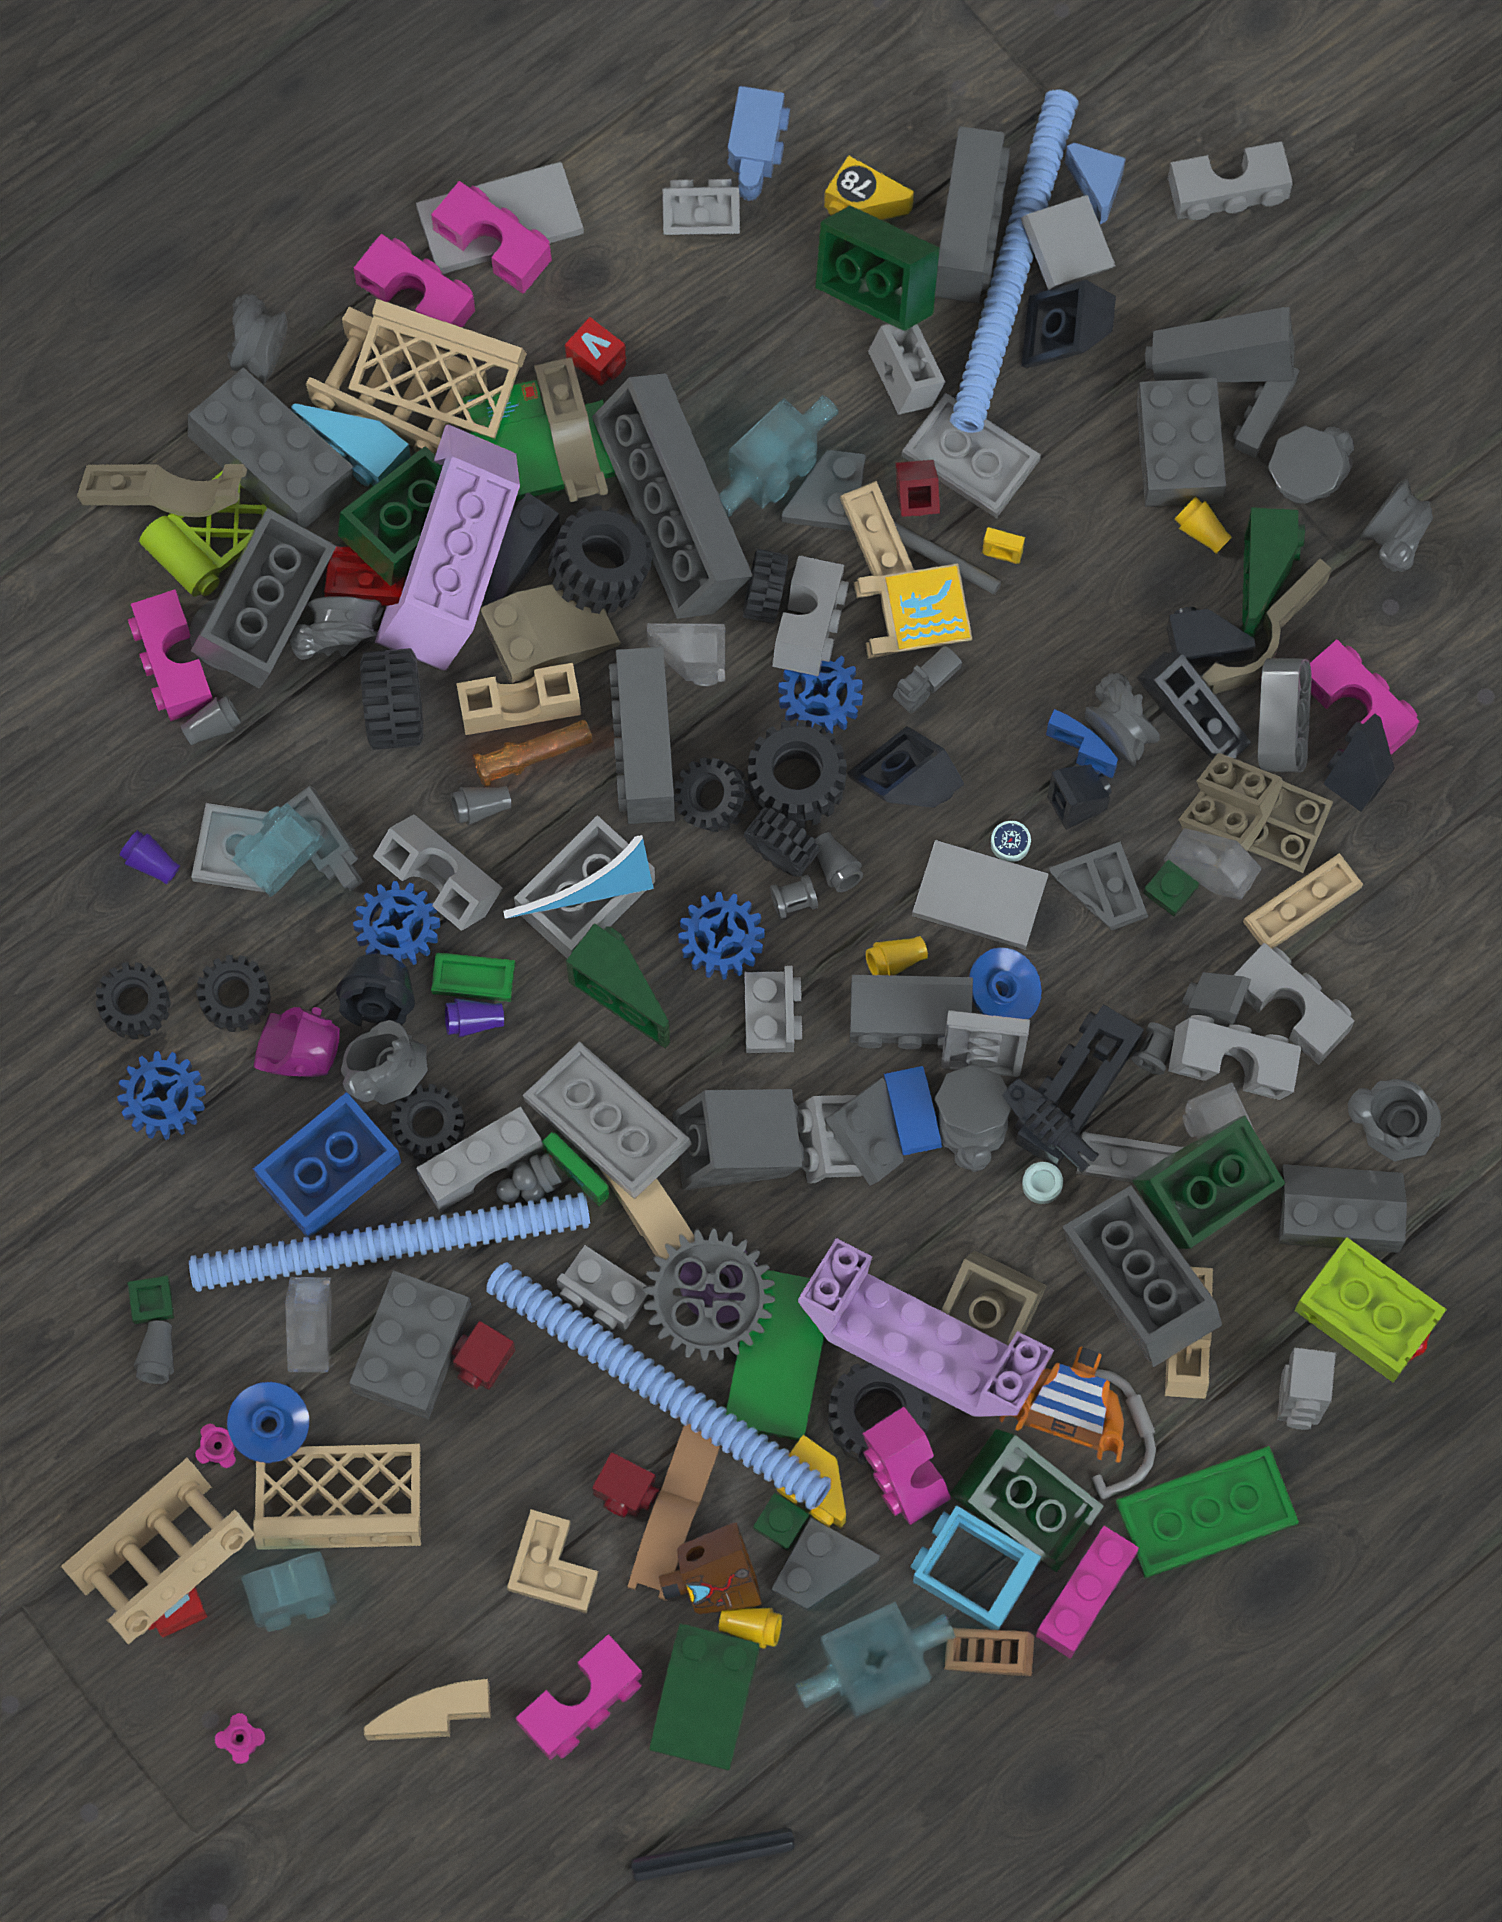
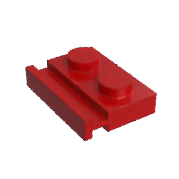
M336 546L328 563L324 593L325 597H356L378 600L382 605L390 606L399 603L407 575L393 586H390L350 547Z

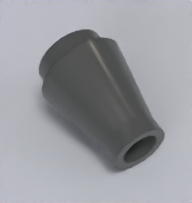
M226 695L221 699L215 697L190 720L180 726L188 742L194 745L200 741L235 731V726L242 723V720L232 701Z
M507 786L460 787L458 792L451 793V805L456 822L458 824L466 822L469 826L500 811L511 809V798Z
M831 833L821 834L815 839L814 843L818 844L820 850L817 858L828 886L835 887L838 892H845L856 886L863 878L862 864L837 842Z
M150 1321L148 1323L146 1335L134 1363V1368L137 1370L136 1377L140 1381L151 1384H164L168 1382L169 1375L174 1372L171 1324L164 1321Z

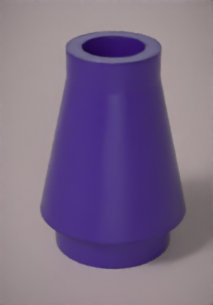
M138 830L127 841L119 854L120 857L126 860L125 865L152 876L166 885L180 868V865L173 861L149 833L144 835Z
M456 998L454 1003H445L447 1034H456L457 1038L495 1027H503L504 1011L502 1003L492 1004Z

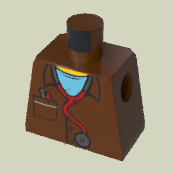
M737 1522L680 1545L677 1549L680 1570L659 1576L665 1600L688 1594L693 1609L698 1614L762 1605L757 1575Z

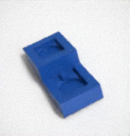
M1054 709L1048 722L1046 736L1078 748L1076 764L1080 766L1091 764L1095 772L1113 778L1118 759L1112 750L1089 728Z
M923 1066L884 1074L902 1155L942 1148L936 1115Z

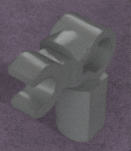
M944 646L921 668L916 665L913 668L912 674L898 682L893 698L910 714L915 712L930 696L929 691L934 693L961 668L962 661L950 648Z

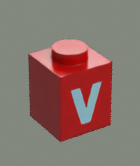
M591 317L565 344L566 358L572 357L574 366L600 386L609 378L615 379L626 365L625 344Z
M194 1587L148 1628L149 1631L157 1628L163 1638L208 1618L196 1588Z

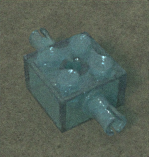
M823 395L820 396L819 400L802 415L783 398L729 449V478L732 482L719 494L727 517L732 516L733 512L749 497L762 509L771 500L774 503L779 501L788 491L789 483L797 475L803 477L814 467L817 461L815 459L817 432L839 414L837 407L830 399Z
M893 1602L821 1636L820 1646L829 1663L827 1665L828 1670L795 1684L799 1696L802 1697L803 1705L805 1708H808L810 1705L839 1692L840 1695L844 1694L856 1719L930 1684L931 1674L922 1658V1652L956 1638L952 1626L947 1627L949 1623L948 1618L945 1614H942L940 1617L912 1630L910 1627H907L896 1602ZM874 1652L877 1657H885L882 1661V1668L876 1669L874 1665H866L869 1653ZM815 1689L814 1691H812V1692H810V1693H808V1694H806V1695H803V1694H805V1693H807V1692H809V1691Z

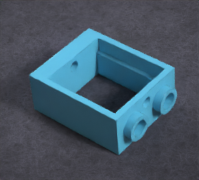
M956 1506L951 1515L943 1512L936 1523L932 1533L938 1537L930 1550L923 1546L913 1561L911 1568L916 1570L913 1582L991 1630H999L1037 1568L1041 1556ZM958 1527L1018 1562L990 1611H987L929 1575Z

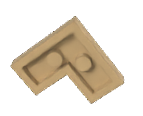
M534 1510L530 1511L507 1589L511 1592L587 1613L598 1577V1571L560 1561L571 1525L569 1520Z

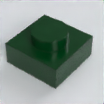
M1168 859L1144 888L1143 894L1175 917L1198 889L1200 883Z
M168 1276L128 1282L134 1325L175 1318Z
M774 1493L754 1524L753 1530L788 1551L808 1520L809 1514Z

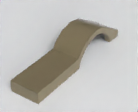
M572 357L535 365V374L548 419L561 477L569 501H578L577 498L598 493L600 495L608 494L604 474L600 470L596 457L588 416Z
M158 464L87 465L77 497L82 505H153L160 510L178 516H210L238 502L240 495L237 491L241 478L246 476L247 468L244 464H225L223 474L219 478L210 481H193L175 476L165 471Z
M1319 559L1266 612L1263 627L1268 636V650L1257 662L1245 667H1226L1215 663L1201 677L1213 694L1250 685L1262 677L1264 662L1267 658H1275L1281 628L1328 582L1332 568L1322 559Z

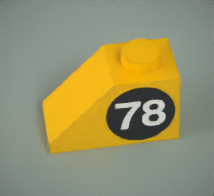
M851 156L847 157L825 190V208H827L831 215L851 205L883 220L909 214L913 208L914 191Z

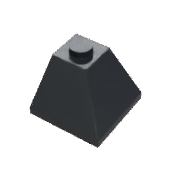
M1082 280L1030 295L1028 298L1021 366L1027 369L1085 353L1113 331L1116 296L1088 280Z
M908 726L847 772L851 780L888 803L935 808L940 803L949 800L954 792L964 785L946 750Z

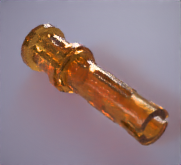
M583 719L526 742L515 744V742L509 741L504 743L501 749L482 756L479 753L472 756L482 785L488 787L491 786V781L512 773L515 776L521 775L525 771L524 767L568 752L574 748L591 744L593 739L588 724Z

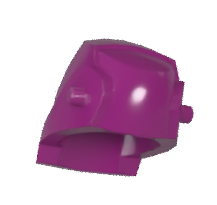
M293 1007L282 1014L270 1013L258 1042L253 1068L283 1076H327L337 1055L340 1029L332 1024V1020L321 1016L322 1010L318 1007H313L312 1012L300 1007Z

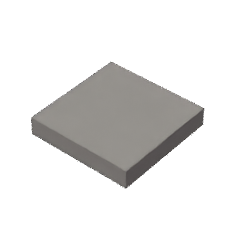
M1088 195L1029 213L1021 218L1048 290L1109 270L1115 266Z
M206 803L191 876L192 881L270 893L284 824L283 815Z

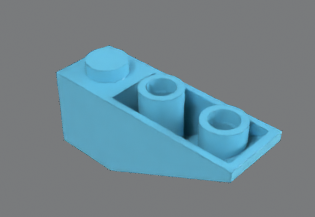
M294 404L291 407L293 413L353 466V476L367 487L370 484L376 485L411 457L409 444L380 421L300 404Z

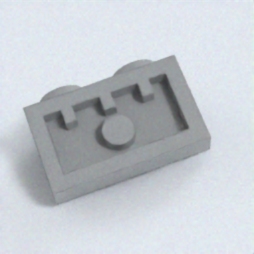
M709 179L708 187H693V180H670V187L663 188L664 235L740 233L739 186H731V179Z
M784 966V972H745L746 1053L794 1052V1040H802V1016H794L793 1001H801V977H793V966Z
M856 1095L813 1096L797 1106L799 1111L797 1130L804 1148L802 1168L806 1172L808 1183H817L826 1177L862 1176V1173L825 1120Z
M585 1245L566 1273H561L557 1279L558 1288L562 1290L559 1295L565 1301L577 1308H580L582 1304L595 1312L593 1318L610 1330L617 1326L625 1332L650 1296V1294L643 1292L645 1284Z

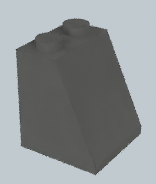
M792 1089L704 1090L672 1112L674 1125L690 1139L692 1144L678 1157L682 1190L783 1178L803 1167L804 1148L802 1142L799 1141L797 1130L799 1111L797 1104L793 1101Z

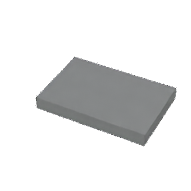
M945 393L902 450V457L908 461L934 459L940 482L997 518L1040 461L1041 455L987 419L983 421L984 427L980 432L968 433L957 429L950 422L951 414L954 413L953 407L957 400Z
M935 840L912 916L1026 950L1048 879V873Z

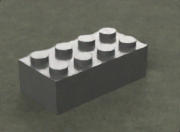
M959 126L939 251L935 297L980 303L981 291H988L990 288L1010 148L1003 147L1004 132Z
M244 368L188 414V437L222 468H224L225 464H244L247 468V473L245 477L241 478L240 485L268 509L303 528L308 527L352 488L353 466Z
M267 508L225 584L191 652L260 689L270 675L336 546Z
M651 647L616 650L617 663L609 664L611 697L612 700H618L612 701L614 737H622L614 738L617 774H624L617 776L619 812L627 811L628 824L675 821L664 648Z
M1131 1185L1063 1226L1070 1251L1153 1367L1222 1326L1216 1301Z

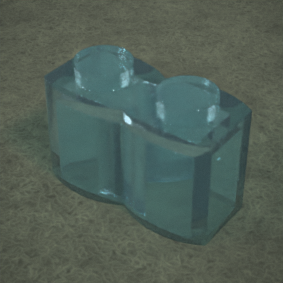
M288 803L281 808L276 806L271 809L262 821L264 826L260 832L254 836L247 835L237 844L234 850L236 855L232 859L270 897L276 894L326 841Z
M321 1551L303 1555L282 1564L263 1568L242 1576L255 1624L259 1628L266 1626L267 1631H275L291 1624L290 1618L297 1615L306 1614L308 1619L322 1616L330 1612V1605L337 1603Z

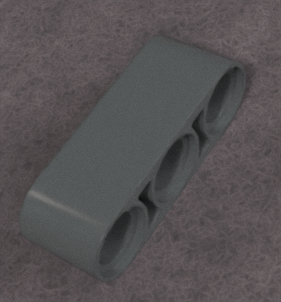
M1267 658L1264 662L1258 742V762L1260 768L1264 771L1303 772L1306 767L1312 680L1311 665L1306 658Z

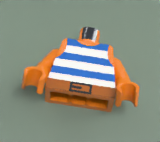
M1079 1347L1072 1368L1056 1363L1053 1369H1043L1018 1414L1000 1416V1422H1003L1007 1416L1016 1418L1018 1421L1015 1428L1016 1431H1020L1023 1425L1098 1450L1097 1458L1099 1460H1102L1104 1451H1113L1117 1455L1116 1462L1119 1463L1121 1461L1124 1447L1122 1440L1124 1418L1118 1395L1109 1389L1110 1381L1095 1376L1102 1356L1096 1351Z

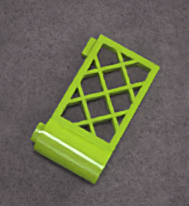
M223 471L220 472L213 479L219 478L223 474ZM239 485V488H238V491H237V492L239 493V495H240V489H241V488H242V489H245L242 485ZM239 496L238 502L218 511L235 513L234 529L211 528L212 515L207 516L206 528L189 527L182 520L185 516L171 513L168 516H162L153 521L142 533L139 543L192 596L201 594L207 596L218 586L220 582L219 574L241 556L254 531L239 529V513L262 514L263 516L267 507L264 504L242 505L240 504ZM199 536L206 537V543ZM211 537L233 538V548L220 558L210 548ZM238 538H244L238 543Z

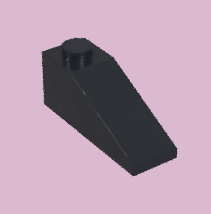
M529 493L524 496L510 515L481 607L511 595L561 530L559 513Z
M1164 652L1136 677L1157 705L1212 760L1218 753L1235 759L1251 744L1248 737L1183 654Z

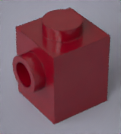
M934 459L895 463L897 500L901 517L939 514V482Z
M479 1321L470 1336L463 1334L452 1351V1355L456 1357L453 1364L455 1370L459 1372L457 1378L473 1389L477 1390L481 1385L490 1390L515 1352L514 1342Z
M611 1452L592 1487L593 1495L605 1501L603 1507L622 1518H625L627 1513L637 1518L641 1508L648 1511L659 1489L654 1487L656 1482L655 1474Z

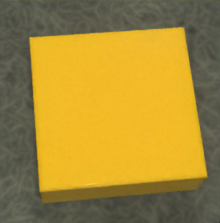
M987 527L982 553L986 556L1015 564L1020 563L1025 537Z

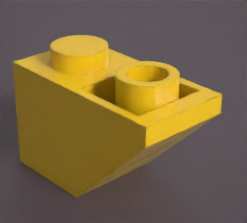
M803 1435L789 1456L796 1455L800 1459V1464L806 1462L810 1465L809 1470L817 1469L821 1473V1478L827 1476L831 1479L829 1492L820 1505L811 1510L810 1514L827 1527H830L833 1523L841 1529L846 1521V1511L837 1458ZM784 1487L776 1489L789 1501L795 1504L798 1502L795 1499V1494L789 1496L785 1493Z

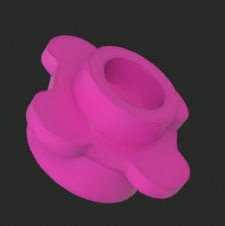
M213 1424L205 1425L200 1432L202 1438L200 1442L201 1447L196 1451L197 1460L202 1464L208 1462L220 1463L223 1468L233 1466L236 1461L234 1456L235 1446L231 1441L228 1430L215 1427ZM220 1442L222 1444L221 1449H215V1443Z
M244 1714L233 1715L231 1717V1724L225 1731L218 1732L215 1736L217 1747L230 1752L234 1762L238 1764L246 1763L249 1760V1755L254 1752L257 1746L262 1745L265 1741L264 1732L261 1729H254L248 1723L247 1717ZM243 1735L244 1740L240 1743L237 1742L236 1737Z

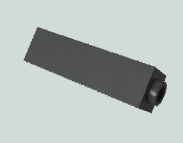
M1290 307L1153 331V346H1146V369H1153L1155 381L1217 378V383L1294 381L1295 346Z

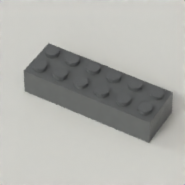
M667 374L629 377L592 416L636 523H640L643 526V536L649 535L651 540L649 549L653 550L652 560L677 619L714 614L753 577L748 561L742 552L734 529L730 524L720 496L715 489L705 461L700 454L691 433V428L685 419Z

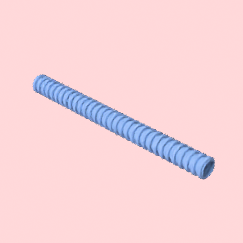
M1051 90L1045 95L1042 113H1040L1036 133L1033 136V143L1030 146V153L1027 156V164L1024 166V174L1021 177V184L1018 187V194L1012 207V215L1009 217V225L1006 227V235L1002 242L1003 246L1000 248V256L997 258V266L994 268V277L991 278V287L988 289V297L984 302L985 308L982 309V318L978 322L979 329L976 330V339L973 340L972 350L969 353L970 360L966 363V371L963 373V381L960 383V392L957 394V402L953 407L954 413L950 417L952 425L964 432L975 433L983 430V421L987 417L986 410L989 409L990 399L993 397L994 391L992 389L996 386V378L999 376V368L1003 362L1002 357L1005 356V347L1009 342L1008 336L1011 335V326L1014 324V316L1018 311L1017 305L1020 304V295L1024 291L1023 284L1026 283V274L1029 273L1030 263L1033 260L1032 253L1034 251L1021 218L1029 213L1048 208V201L1051 198V191L1057 178L1060 160H1062L1066 140L1069 137L1068 130L1071 129L1075 109L1078 106L1076 97L1063 90Z
M581 1192L575 1198H571L570 1194L565 1195L563 1200H559L558 1196L553 1197V1201L546 1202L545 1198L540 1199L541 1203L534 1204V1201L531 1200L528 1201L526 1206H522L521 1202L516 1203V1207L509 1208L508 1204L503 1205L501 1210H497L496 1206L490 1208L491 1211L484 1212L482 1208L478 1209L477 1214H472L470 1210L466 1211L464 1216H459L458 1212L453 1213L452 1218L441 1215L440 1220L428 1217L427 1222L416 1219L415 1224L404 1221L403 1226L391 1223L390 1228L379 1225L378 1230L366 1227V1232L354 1229L353 1234L341 1231V1236L329 1233L328 1238L323 1239L321 1235H316V1240L304 1237L303 1242L291 1239V1244L285 1245L284 1241H279L278 1246H272L271 1243H267L266 1248L261 1249L259 1245H254L253 1250L248 1251L246 1247H242L241 1252L235 1253L234 1249H230L228 1254L224 1255L221 1251H217L216 1256L210 1257L209 1253H205L203 1258L199 1259L196 1255H193L189 1260L192 1286L198 1292L202 1291L204 1286H208L209 1290L214 1289L216 1284H220L222 1288L227 1287L228 1282H233L235 1286L239 1285L241 1280H245L246 1283H252L253 1278L264 1281L265 1276L277 1279V1274H283L284 1277H289L290 1272L302 1275V1270L314 1273V1268L327 1271V1266L339 1269V1264H346V1267H351L352 1262L357 1261L359 1265H364V1260H371V1263H376L377 1258L382 1257L384 1261H389V1256L395 1255L396 1259H401L402 1254L408 1253L409 1257H413L414 1252L419 1251L421 1255H426L427 1250L433 1249L434 1253H438L439 1248L443 1247L446 1248V1251L452 1250V1246L458 1245L459 1249H462L464 1244L468 1243L471 1244V1247H475L477 1242L483 1241L484 1245L489 1244V1240L495 1239L496 1243L502 1242L501 1238L505 1237L512 1241L514 1236L520 1235L521 1239L526 1238V1234L533 1233L534 1237L539 1236V1232L542 1231L549 1235L551 1230L558 1229V1232L561 1233L564 1232V1228L570 1227V1230L573 1231L579 1225H582L585 1229L589 1228L590 1224L587 1199L583 1192Z
M509 1263L498 1266L490 1276L486 1290L488 1294H497V1299L500 1302L507 1301V1306L511 1309L517 1308V1313L521 1316L527 1314L528 1321L531 1323L537 1321V1326L540 1329L548 1328L547 1332L549 1335L555 1336L557 1334L558 1341L561 1343L567 1341L568 1347L572 1350L577 1348L578 1354L582 1357L588 1355L589 1362L592 1364L598 1362V1367L601 1370L609 1369L608 1373L610 1376H619V1381L622 1384L629 1383V1388L633 1391L640 1390L639 1394L641 1397L646 1398L649 1396V1401L653 1405L659 1403L662 1411L670 1410L671 1417L674 1419L680 1417V1422L685 1426L690 1424L691 1430L695 1433L701 1431L702 1438L705 1440L711 1438L714 1446L722 1445L723 1452L726 1454L732 1452V1457L735 1460L743 1459L744 1466L747 1468L753 1466L754 1473L757 1475L763 1473L764 1479L768 1482L774 1480L775 1487L778 1489L784 1487L787 1495L795 1494L796 1501L799 1503L805 1501L808 1509L812 1510L818 1507L826 1497L831 1487V1479L829 1477L821 1478L820 1471L817 1469L809 1470L810 1465L808 1463L800 1464L799 1457L796 1455L790 1457L789 1451L785 1448L779 1450L778 1443L775 1441L769 1443L766 1435L758 1436L757 1429L754 1427L748 1429L747 1423L743 1420L738 1422L737 1416L733 1413L727 1415L726 1408L723 1406L717 1408L714 1400L706 1401L705 1394L702 1392L696 1394L693 1386L685 1387V1381L682 1379L675 1380V1375L672 1372L664 1373L665 1369L663 1366L657 1365L655 1367L654 1360L651 1358L645 1360L642 1352H633V1346L630 1344L624 1346V1341L619 1337L614 1339L613 1333L609 1330L603 1332L602 1325H593V1320L590 1317L582 1318L583 1314L581 1311L575 1310L573 1312L572 1305L569 1303L563 1305L560 1297L552 1298L551 1291H542V1286L539 1283L532 1284V1279L528 1276L522 1277V1273L518 1269L512 1271V1266Z

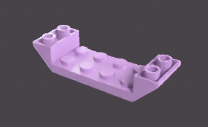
M449 424L445 425L434 462L443 465L399 603L386 606L375 643L391 650L411 648L418 661L443 671L448 668L473 632L520 487L516 453Z
M837 1238L835 1239L798 1300V1303L829 1342L973 1417L1018 1414L1052 1356L1053 1349L1018 1331L1009 1346L868 1274L872 1256Z

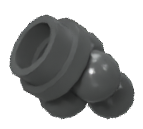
M549 1153L541 1157L536 1154L530 1157V1162H519L514 1167L513 1179L508 1178L500 1181L497 1185L496 1193L500 1200L507 1203L518 1199L520 1193L525 1201L533 1200L534 1203H538L540 1199L544 1198L545 1192L550 1193L555 1190V1185L561 1183L562 1178Z

